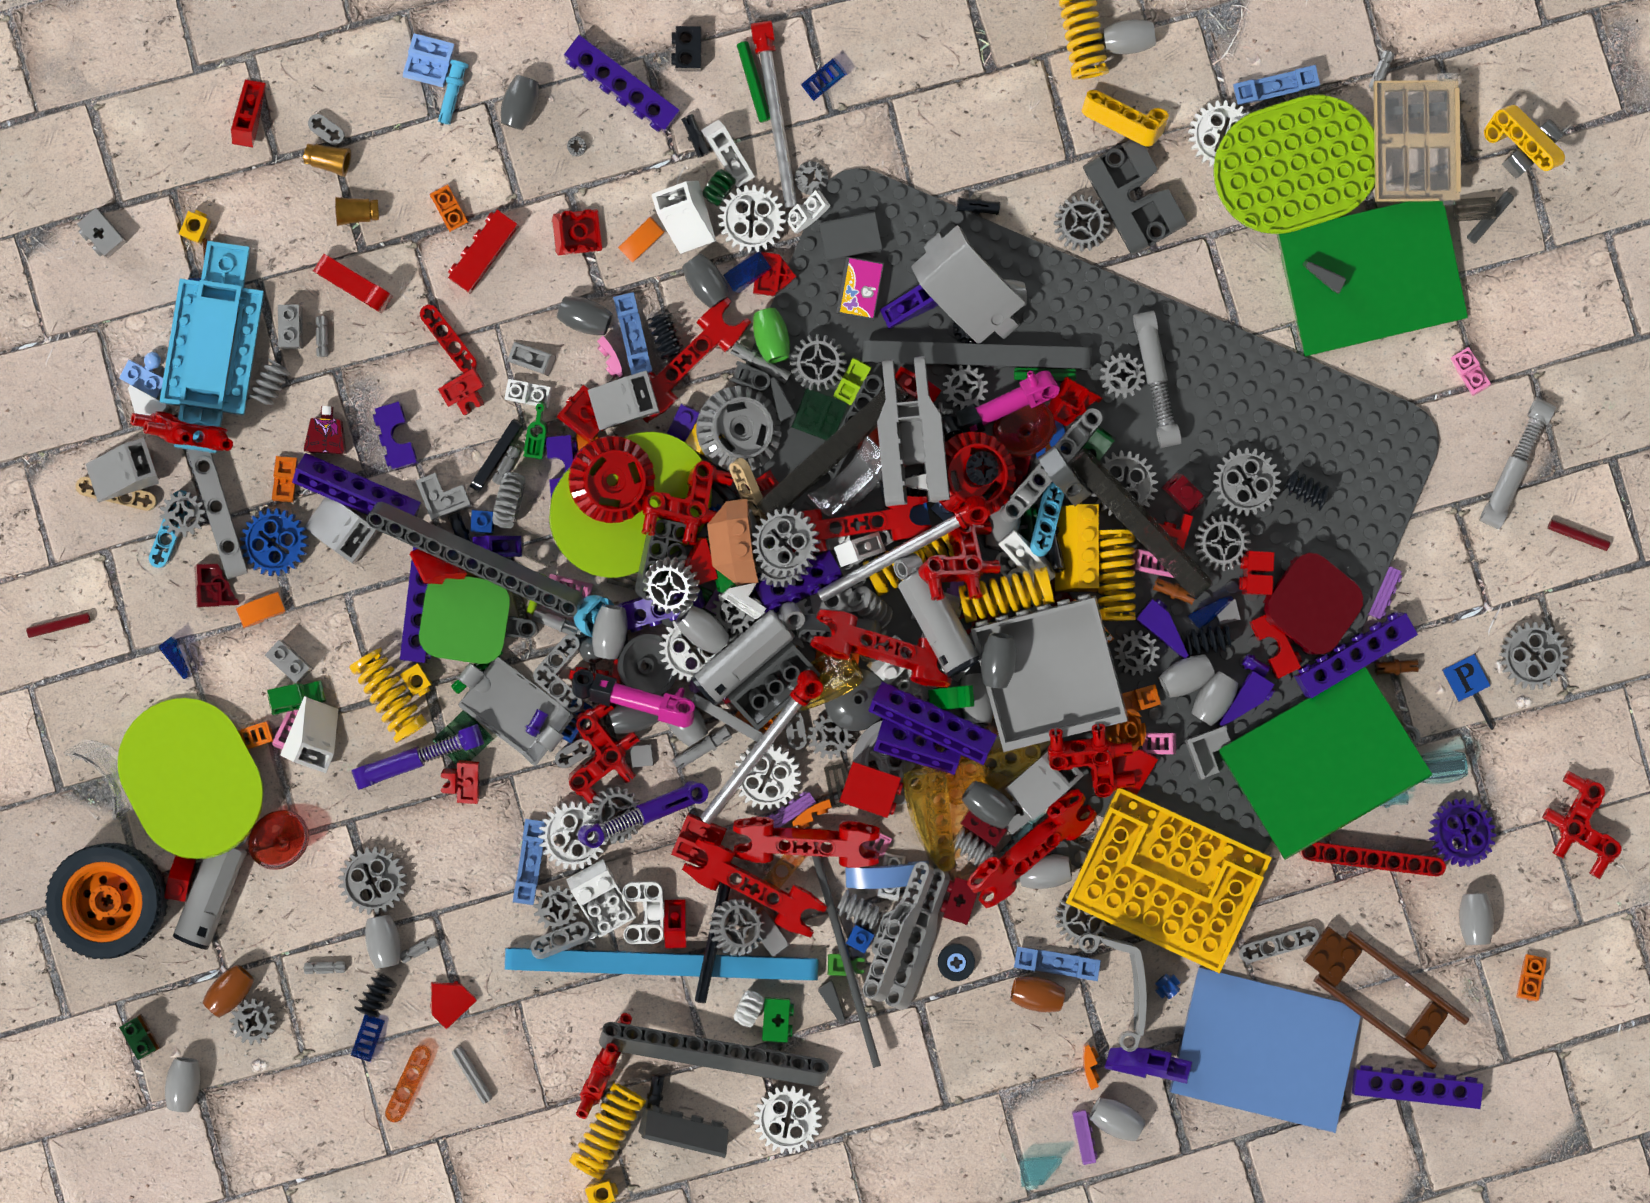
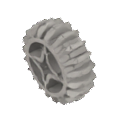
M1080 195V201H1077L1076 196H1072L1073 203L1071 204L1066 199L1064 203L1067 208L1060 205L1058 209L1063 213H1055V217L1060 219L1053 223L1055 226H1060V228L1055 229V233L1062 232L1058 240L1062 241L1066 238L1065 247L1070 242L1073 243V251L1077 245H1080V252L1084 251V245L1090 251L1092 250L1091 243L1098 247L1100 244L1097 239L1101 241L1106 239L1101 233H1109V230L1104 228V226L1111 224L1110 221H1104L1105 218L1109 217V213L1102 214L1101 212L1106 207L1104 205L1100 208L1097 207L1100 200H1096L1092 204V196H1089L1087 201H1084V195ZM1086 207L1093 212L1083 215L1075 208ZM1070 211L1074 224L1067 230L1065 227V217ZM1098 217L1099 229L1094 235L1090 222ZM1077 219H1080L1081 221L1088 219L1087 223L1085 224L1087 227L1084 228L1083 226H1078L1077 228H1075L1079 222L1077 221ZM1076 232H1082L1089 239L1080 240L1071 235Z
M816 334V341H812V337L809 335L807 337L809 343L806 344L803 339L800 340L803 347L800 348L797 345L794 347L799 353H791V357L797 359L796 361H790L791 366H797L791 372L792 374L799 373L795 378L796 381H799L801 378L804 379L801 383L802 387L808 382L810 383L809 390L813 389V385H817V391H821V385L823 384L825 389L828 390V382L836 386L837 383L834 378L836 377L838 380H841L842 376L838 372L845 373L846 371L845 368L840 367V365L847 364V360H840V357L845 356V352H837L842 347L840 344L835 348L833 347L835 339L827 343V335L824 336L823 341H819V334ZM815 346L814 356L810 359L801 360L804 352ZM821 346L828 348L834 354L835 359L823 357ZM817 352H819L821 361L829 362L821 365L820 373L817 372L816 364H812L813 360L816 361ZM801 366L813 368L816 380L808 377L803 372ZM836 366L829 377L822 379V370L825 367Z
M506 472L501 481L492 520L493 524L498 525V527L511 529L517 519L525 488V477L519 475V473Z
M1222 514L1218 516V521L1212 516L1210 517L1212 524L1205 520L1203 524L1206 528L1198 527L1202 535L1195 534L1194 537L1200 539V542H1195L1194 546H1200L1201 549L1195 551L1196 555L1203 553L1204 556L1199 559L1200 562L1208 559L1206 567H1210L1214 563L1213 570L1217 571L1219 565H1221V570L1226 571V565L1228 564L1230 570H1233V562L1240 566L1241 561L1238 558H1243V555H1245L1242 553L1243 551H1250L1249 547H1244L1245 544L1251 543L1250 539L1244 540V536L1249 535V531L1242 533L1241 530L1245 528V525L1242 524L1237 527L1236 525L1239 522L1237 518L1231 523V515L1226 517V521H1224ZM1218 526L1216 539L1206 541L1209 531ZM1225 526L1234 530L1238 539L1229 538L1226 534ZM1220 537H1223L1224 541L1233 542L1225 545V549H1222L1221 545L1212 544L1217 542V540L1219 541ZM1239 545L1236 554L1227 560L1228 548ZM1206 547L1216 548L1220 560L1212 557Z
M666 557L664 560L659 559L656 561V564H652L650 570L645 573L648 578L643 580V583L648 585L643 590L649 592L646 599L652 598L653 600L651 606L657 604L658 611L665 608L666 614H669L671 611L673 614H677L679 611L684 612L687 610V607L693 606V601H696L698 598L696 593L700 591V588L696 587L700 580L694 579L697 572H690L692 565L685 567V560L678 563L677 557H674L672 560ZM661 571H669L666 578L658 579ZM677 593H685L682 600L674 601Z
M609 787L606 788V792L601 790L599 791V796L593 797L595 803L589 804L593 811L587 812V815L592 816L588 823H594V825L597 823L604 824L605 821L611 820L615 812L621 811L617 813V818L621 814L624 815V813L636 809V805L640 800H632L635 794H628V789L626 788L620 790V787H614V789ZM611 798H616L625 805L618 807L616 803L611 801ZM604 808L605 816L602 818V809ZM637 823V826L634 825L633 828L630 826V829L627 828V830L620 831L616 835H610V838L607 837L604 842L610 840L611 844H616L617 840L619 843H624L625 839L631 840V834L636 835L638 833L635 827L639 828L642 824L640 823L639 825Z
M1062 899L1059 901L1064 907L1063 909L1056 907V911L1061 912V915H1055L1056 920H1061L1060 923L1056 924V927H1064L1059 933L1060 935L1068 933L1065 938L1066 941L1074 937L1073 944L1077 945L1078 939L1081 936L1069 929L1068 926L1072 924H1080L1085 933L1098 935L1101 932L1103 935L1107 934L1103 927L1110 928L1111 925L1105 923L1102 919H1100L1097 928L1091 932L1090 921L1096 918L1089 914L1090 916L1087 922H1085L1086 926L1081 920H1076L1081 913L1078 908H1076L1077 912L1073 917L1066 919L1067 911L1071 905ZM1087 937L1083 941V946H1085V940L1087 939L1090 945L1094 944L1091 937Z
M731 899L729 902H723L722 906H717L715 908L717 912L711 915L715 920L709 922L710 925L714 926V929L709 931L715 934L712 941L718 940L716 947H723V953L730 951L731 956L736 954L742 956L745 953H751L752 948L756 949L758 947L757 942L763 940L759 934H764L765 932L760 928L765 922H760L759 920L763 914H756L758 907L751 908V902L744 903V899H738V901ZM730 913V916L728 917V924L724 926L725 919L727 915ZM735 925H738V927L743 926V928H739L738 930H736V928L731 929L730 927H734ZM749 929L748 938L746 939V941H744V939L746 938V931ZM726 933H728L731 936L732 941L728 938Z

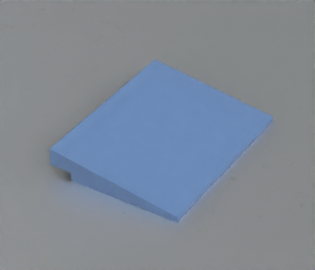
M1198 967L1176 1057L1192 1061V1068L1188 1083L1185 1084L1172 1080L1169 1091L1336 1133L1361 1016L1339 1001Z

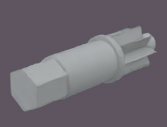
M536 609L533 614L532 620L566 634L575 636L576 634H581L575 623L566 620V618L563 619Z

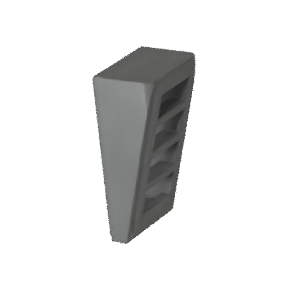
M1304 261L1303 265L1308 271L1333 292L1340 293L1346 280L1345 277L1309 261Z
M773 377L770 383L778 417L782 423L793 417L795 412L776 377Z
M829 980L818 988V992L839 1023L844 1024L845 1017L832 980Z

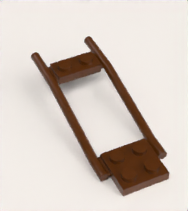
M1327 926L1303 959L1304 962L1319 972L1314 978L1316 984L1431 1069L1437 1066V1062L1421 1050L1425 1048L1447 1018V1014L1449 1013L1463 1025L1469 1022L1467 1016L1351 930L1343 938ZM1362 950L1432 1000L1406 1033L1405 1038L1336 988V985L1338 986L1362 953Z

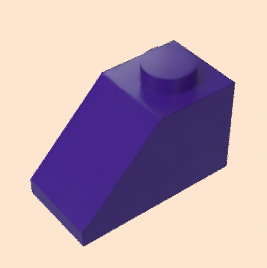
M521 536L473 537L474 544L503 557H522Z

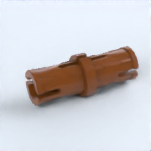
M1158 577L1152 589L1169 595L1173 600L1177 598L1191 605L1197 592L1180 587L1178 583L1172 584Z

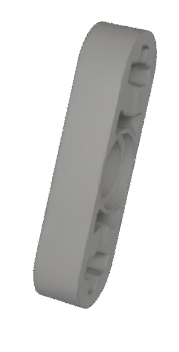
M576 922L536 938L531 943L532 955L537 959H544L584 943L590 936L589 927L584 922ZM577 929H580L581 931H583V935H582V936H579V934H576V933H577V931H576ZM569 932H570V934H571V936H572V939H573V940H571V941H570L569 934H568ZM564 936L566 942L563 945H557L554 942L555 938ZM549 940H551V945H552V947H553V948H551V949H550V945L548 944V941H549ZM538 945H541L542 947H544V951H543V952H540V950H537V949H538V948H537Z

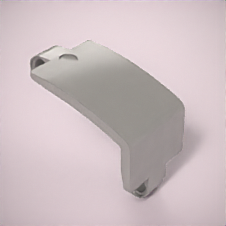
M958 225L945 236L938 232L925 244L924 249L926 253L912 265V270L919 284L977 344L983 342L994 331L1005 339L1020 326L1019 321L1013 314L1024 306V300L976 252Z
M499 657L490 662L484 671H481L469 662L457 678V680L470 688L458 704L459 707L521 753L534 766L539 763L547 751L551 753L564 737L561 734L573 718V715L560 703ZM536 709L549 716L539 731L541 732L540 735L533 737L525 732V726L529 725Z
M1084 933L1080 936L1078 944L1086 953L1095 952L1099 944L1103 943L1116 950L1130 954L1134 984V1030L1136 1031L1122 1032L1118 1042L1125 1051L1132 1052L1137 1049L1140 1038L1144 1035L1147 1011L1146 978L1141 951L1130 942L1100 934ZM1087 937H1091L1094 940L1093 947L1089 949L1083 946V941ZM1126 1036L1134 1037L1132 1046H1124L1123 1040Z

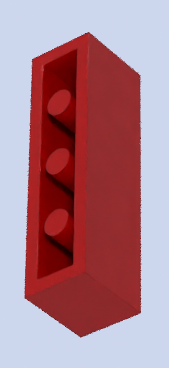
M496 210L495 213L491 212L487 216L485 227L482 230H477L472 238L475 241L470 247L466 246L460 254L462 259L458 264L454 263L448 271L450 274L448 278L469 294L472 293L519 228L516 222L499 210Z

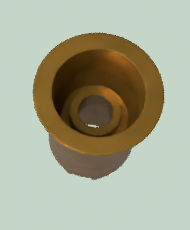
M307 144L303 155L304 163L345 177L351 161V149Z
M335 197L337 226L379 220L378 200Z

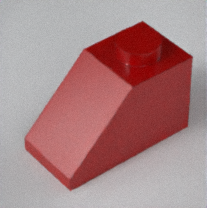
M900 367L895 375L897 389L918 401L915 373ZM928 381L929 397L934 403L941 390Z
M702 536L697 538L696 545L693 546L685 561V567L692 565L691 573L697 572L694 579L700 580L699 584L718 579L715 568L712 565L707 540Z
M175 856L167 880L165 899L187 901L192 888L197 859Z
M685 899L664 900L665 948H686Z

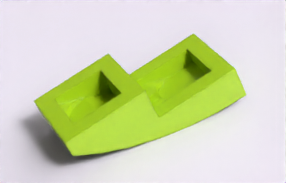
M853 357L833 396L852 405L872 366Z

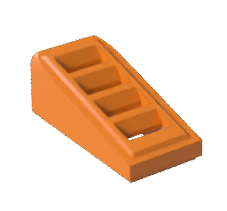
M269 721L238 730L248 750L273 742L274 740ZM259 728H263L266 739L262 740ZM255 730L258 742H254L251 731ZM244 733H247L250 741L249 745L246 744Z

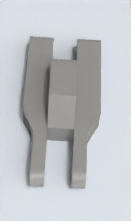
M925 356L914 357L918 401L898 403L894 361H882L886 401L877 425L885 505L895 506L908 503L904 464L925 463L928 502L950 500L943 421L939 411L929 397Z
M918 862L912 870L905 892L894 910L883 914L872 944V952L875 956L863 986L865 997L877 1002L885 1000L887 1005L899 1010H905L910 1006L936 936L938 912L950 881V876L946 871L934 869L925 862ZM921 870H926L925 875L921 874ZM937 877H942L941 881H937L936 879ZM914 890H918V894H914ZM930 896L935 897L934 901L929 900Z

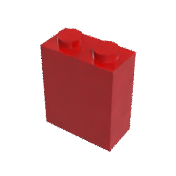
M853 761L839 802L888 818L889 814L893 815L897 803L893 801L896 794L900 795L904 783L900 782L901 777Z

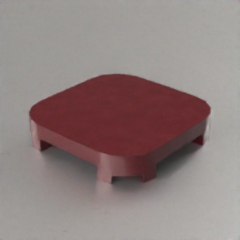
M1305 553L1294 557L1290 561L1291 565L1272 590V595H1266L1263 601L1267 617L1265 619L1270 625H1275L1303 648L1302 651L1308 654H1325L1337 646L1360 613L1363 606V594L1353 580L1323 556L1317 553Z

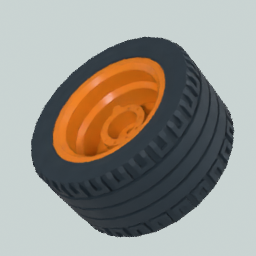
M102 843L75 851L61 862L49 880L50 884L47 885L48 890L45 895L47 896L45 910L48 914L46 916L50 921L49 925L52 926V931L56 933V937L61 940V943H64L67 948H71L73 952H77L81 956L84 955L87 958L112 959L134 952L147 944L157 934L161 924L164 922V916H166V909L168 908V899H165L166 884L164 876L162 877L161 870L158 869L157 864H154L153 860L146 853L143 854L141 850H137L133 846L130 847L121 843ZM101 876L107 877L105 884L100 881ZM123 882L128 885L125 891L120 889ZM87 889L91 891L89 898L84 896V891ZM111 895L113 903L107 904L108 901H105V897ZM126 903L131 905L132 909L130 911H126L123 907ZM90 910L95 913L94 918L88 916ZM110 917L115 919L114 925L108 924Z

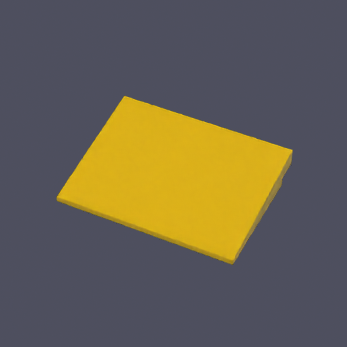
M1118 788L1113 794L1066 903L1220 973L1264 879L1263 876L1272 857L1123 788Z

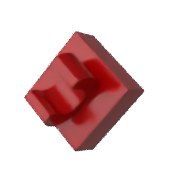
M770 470L756 479L764 499L782 488Z

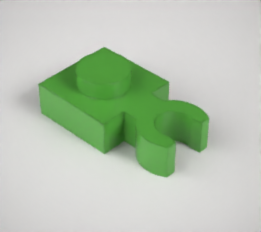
M828 954V976H846L840 954ZM856 958L851 961L854 973L862 974L864 970H858L856 964L858 962H865V959Z

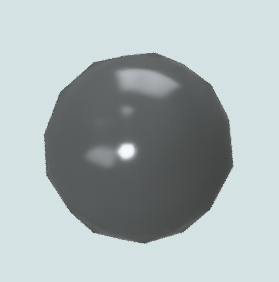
M592 637L583 640L579 649L583 660L588 663L601 661L603 658L594 655Z

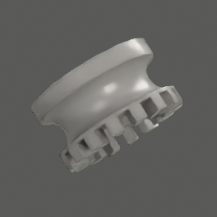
M572 137L567 143V149L571 155L581 156L586 151V143L581 137ZM575 141H578L580 145H583L582 148H579L578 152H575L574 148H571V145H574Z

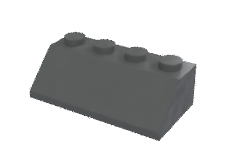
M791 641L727 697L758 731L792 698L790 692L797 686V678L801 672L812 670L818 677L821 674Z
M651 1105V1108L644 1107L638 1130L644 1139L726 1158L729 1130L726 1126H723V1122L718 1120H712L711 1123L703 1121V1117L692 1115L691 1118L685 1117L683 1112L671 1110V1113L665 1112L662 1107Z

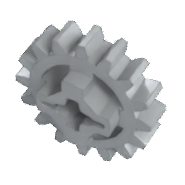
M1119 353L1117 359L1112 355L1110 357L1111 362H1104L1106 368L1100 369L1104 376L1099 377V380H1105L1102 388L1108 387L1107 394L1109 395L1114 392L1115 398L1122 394L1123 399H1126L1127 393L1134 396V389L1137 391L1141 390L1138 384L1145 383L1141 376L1146 373L1140 371L1143 364L1137 365L1138 358L1136 357L1131 360L1129 353L1125 358H1123L1122 353ZM1117 363V370L1109 373L1110 368ZM1126 363L1130 364L1135 370L1127 368ZM1121 371L1129 375L1124 381L1114 376L1119 375ZM1131 379H1136L1134 385L1128 389V382ZM1114 381L1117 383L1119 389L1115 388L1110 382Z
M959 365V371L951 369L953 375H946L945 377L949 382H944L942 385L947 387V390L943 391L944 395H949L946 401L950 402L952 400L954 402L953 408L957 404L960 405V410L964 409V406L968 407L972 404L976 407L980 406L978 400H985L982 393H988V390L983 388V386L988 384L987 381H982L984 374L978 375V368L971 371L970 365L967 366L966 370H963L962 365ZM966 374L973 376L977 381H971L967 378ZM959 376V383L951 387L952 381ZM963 383H966L967 386H973L968 390V393L957 389L962 387ZM979 389L977 397L972 400V392ZM958 394L962 396L964 402L956 399L954 395Z
M180 491L178 492V497L171 494V501L164 500L167 506L160 507L164 514L159 517L165 519L162 526H169L167 530L169 533L175 530V536L179 537L181 532L184 537H188V532L195 535V528L202 529L199 523L206 522L202 515L207 512L201 510L204 503H197L199 497L194 496L191 498L190 492H187L184 496L183 492ZM186 501L191 502L195 509H190ZM176 503V508L170 511L171 507ZM182 509L188 513V515L184 516V520L178 516L179 513H182ZM196 517L195 522L190 526L189 522L192 518ZM171 520L179 522L180 528L174 526Z
M718 594L719 602L713 601L717 607L711 609V612L716 613L714 617L719 620L727 632L731 629V633L736 634L738 629L740 633H744V627H751L750 621L756 622V619L739 608L736 609L739 611V614L733 615L730 609L736 608V606L731 603H724L726 600L721 597V594ZM721 610L725 612V621L722 618ZM737 620H745L741 624L733 626Z
M1133 630L1130 631L1129 637L1123 634L1124 640H1117L1120 647L1114 648V651L1118 652L1114 659H1120L1117 666H1125L1123 672L1126 673L1128 670H1131V675L1133 676L1136 671L1143 675L1144 669L1150 672L1149 666L1157 665L1153 661L1154 658L1160 657L1155 654V651L1160 648L1153 646L1156 639L1149 640V633L1142 636V630H1139L1137 635H1135ZM1138 639L1145 641L1148 647L1140 645ZM1130 641L1129 649L1123 652L1125 644ZM1134 647L1141 651L1146 650V652L1139 655V659L1136 656H1127V654L1135 650ZM1147 654H1150L1148 662L1144 665L1143 659ZM1125 659L1132 660L1136 667L1127 664Z
M821 715L820 722L812 721L815 727L808 728L812 735H808L807 738L812 739V742L808 745L809 747L815 746L814 754L820 751L821 758L828 754V758L832 759L833 754L839 758L840 751L847 753L845 746L852 745L848 738L853 737V735L848 734L849 730L843 729L838 725H834L832 728L824 726V723L833 722L828 715L827 719ZM817 730L821 733V740L818 743L816 740ZM824 731L834 732L833 738L836 742L826 741L827 735ZM841 731L844 734L843 742L839 740V733ZM828 745H833L837 748L832 751L824 750Z
M560 885L557 886L556 890L549 886V892L541 891L543 897L536 896L539 904L533 905L534 908H538L534 916H540L537 922H545V929L550 925L552 926V931H555L557 926L561 929L564 927V924L567 926L571 925L570 919H577L573 914L579 912V909L574 908V905L578 904V902L572 900L573 894H567L569 888L561 891ZM557 894L564 896L568 901H561L558 899ZM549 896L550 902L548 906L542 908L544 900ZM554 902L557 906L561 905L562 907L559 910V914H556V911H551ZM570 909L568 917L564 920V911ZM550 915L554 917L556 922L548 920L545 916Z
M253 998L251 1003L246 999L244 1000V1006L239 1004L237 1006L238 1011L233 1010L231 1012L235 1018L230 1019L229 1022L234 1023L235 1026L230 1029L231 1031H237L235 1038L242 1036V1043L248 1039L250 1045L254 1044L255 1040L260 1044L262 1043V1037L266 1040L269 1038L267 1032H274L271 1025L276 1024L277 1021L272 1020L271 1017L275 1015V1012H269L271 1005L264 1007V1000L258 1004L256 998ZM247 1008H255L252 1013L243 1012ZM262 1012L265 1014L267 1022L263 1021ZM255 1016V1022L258 1024H255L250 1028L251 1021L248 1019H251ZM239 1021L243 1023L244 1030L241 1029ZM254 1030L263 1031L259 1035H251Z

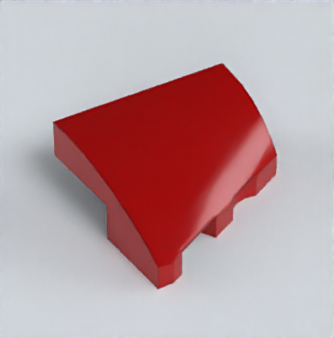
M1065 377L1059 387V394L1050 401L1044 413L1057 422L1068 426L1077 416L1083 415L1087 411L1086 408L1095 401L1097 403L1101 402L1103 398L1074 380Z

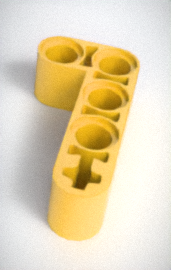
M1089 90L1087 92L1082 107V113L1086 117L1143 146H1152L1162 136L1169 117L1167 111L1161 108H1153L1145 115L1097 90Z
M1510 105L1495 112L1484 129V136L1487 141L1495 143L1509 137L1543 171L1559 167L1565 161L1564 152L1516 105Z

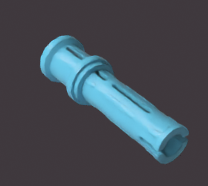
M456 60L450 61L452 65L449 77H446L447 89L437 121L451 125L460 87L464 85L465 70L469 67V64Z

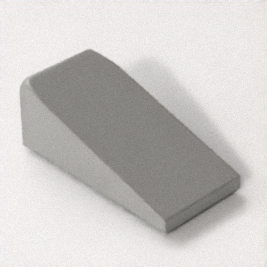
M514 342L507 361L549 376L556 357Z
M764 910L761 912L763 915L759 920L760 922H765L764 925L760 926L765 932L759 935L763 939L761 941L771 956L774 957L790 944Z

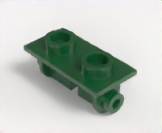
M1032 504L1021 516L1020 525H1028L1027 529H1021V536L1030 544L1039 512L1037 504ZM1041 539V541L1038 543L1040 546H1042V541L1044 539Z

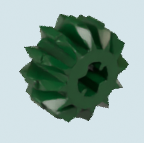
M718 170L705 186L703 197L711 204L720 205L736 183L735 178L728 171Z

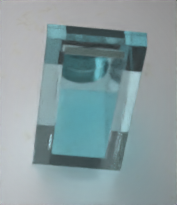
M1061 1156L1018 1159L1021 1187H1025L1026 1190L1038 1189V1185H1043L1062 1163Z

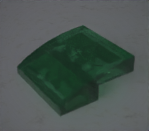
M806 388L791 427L832 443L847 403Z
M463 710L433 741L438 743L441 740L445 741V738L448 740V737L452 738V736L458 734V731L478 724L485 744L467 751L460 749V751L457 750V752L447 754L457 765L459 760L472 761L494 738L475 718Z

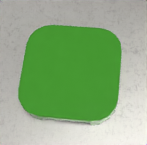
M465 576L464 580L445 578L443 584H428L425 590L419 630V642L423 650L431 656L476 664H487L494 661L501 654L504 645L510 606L507 590L488 580Z

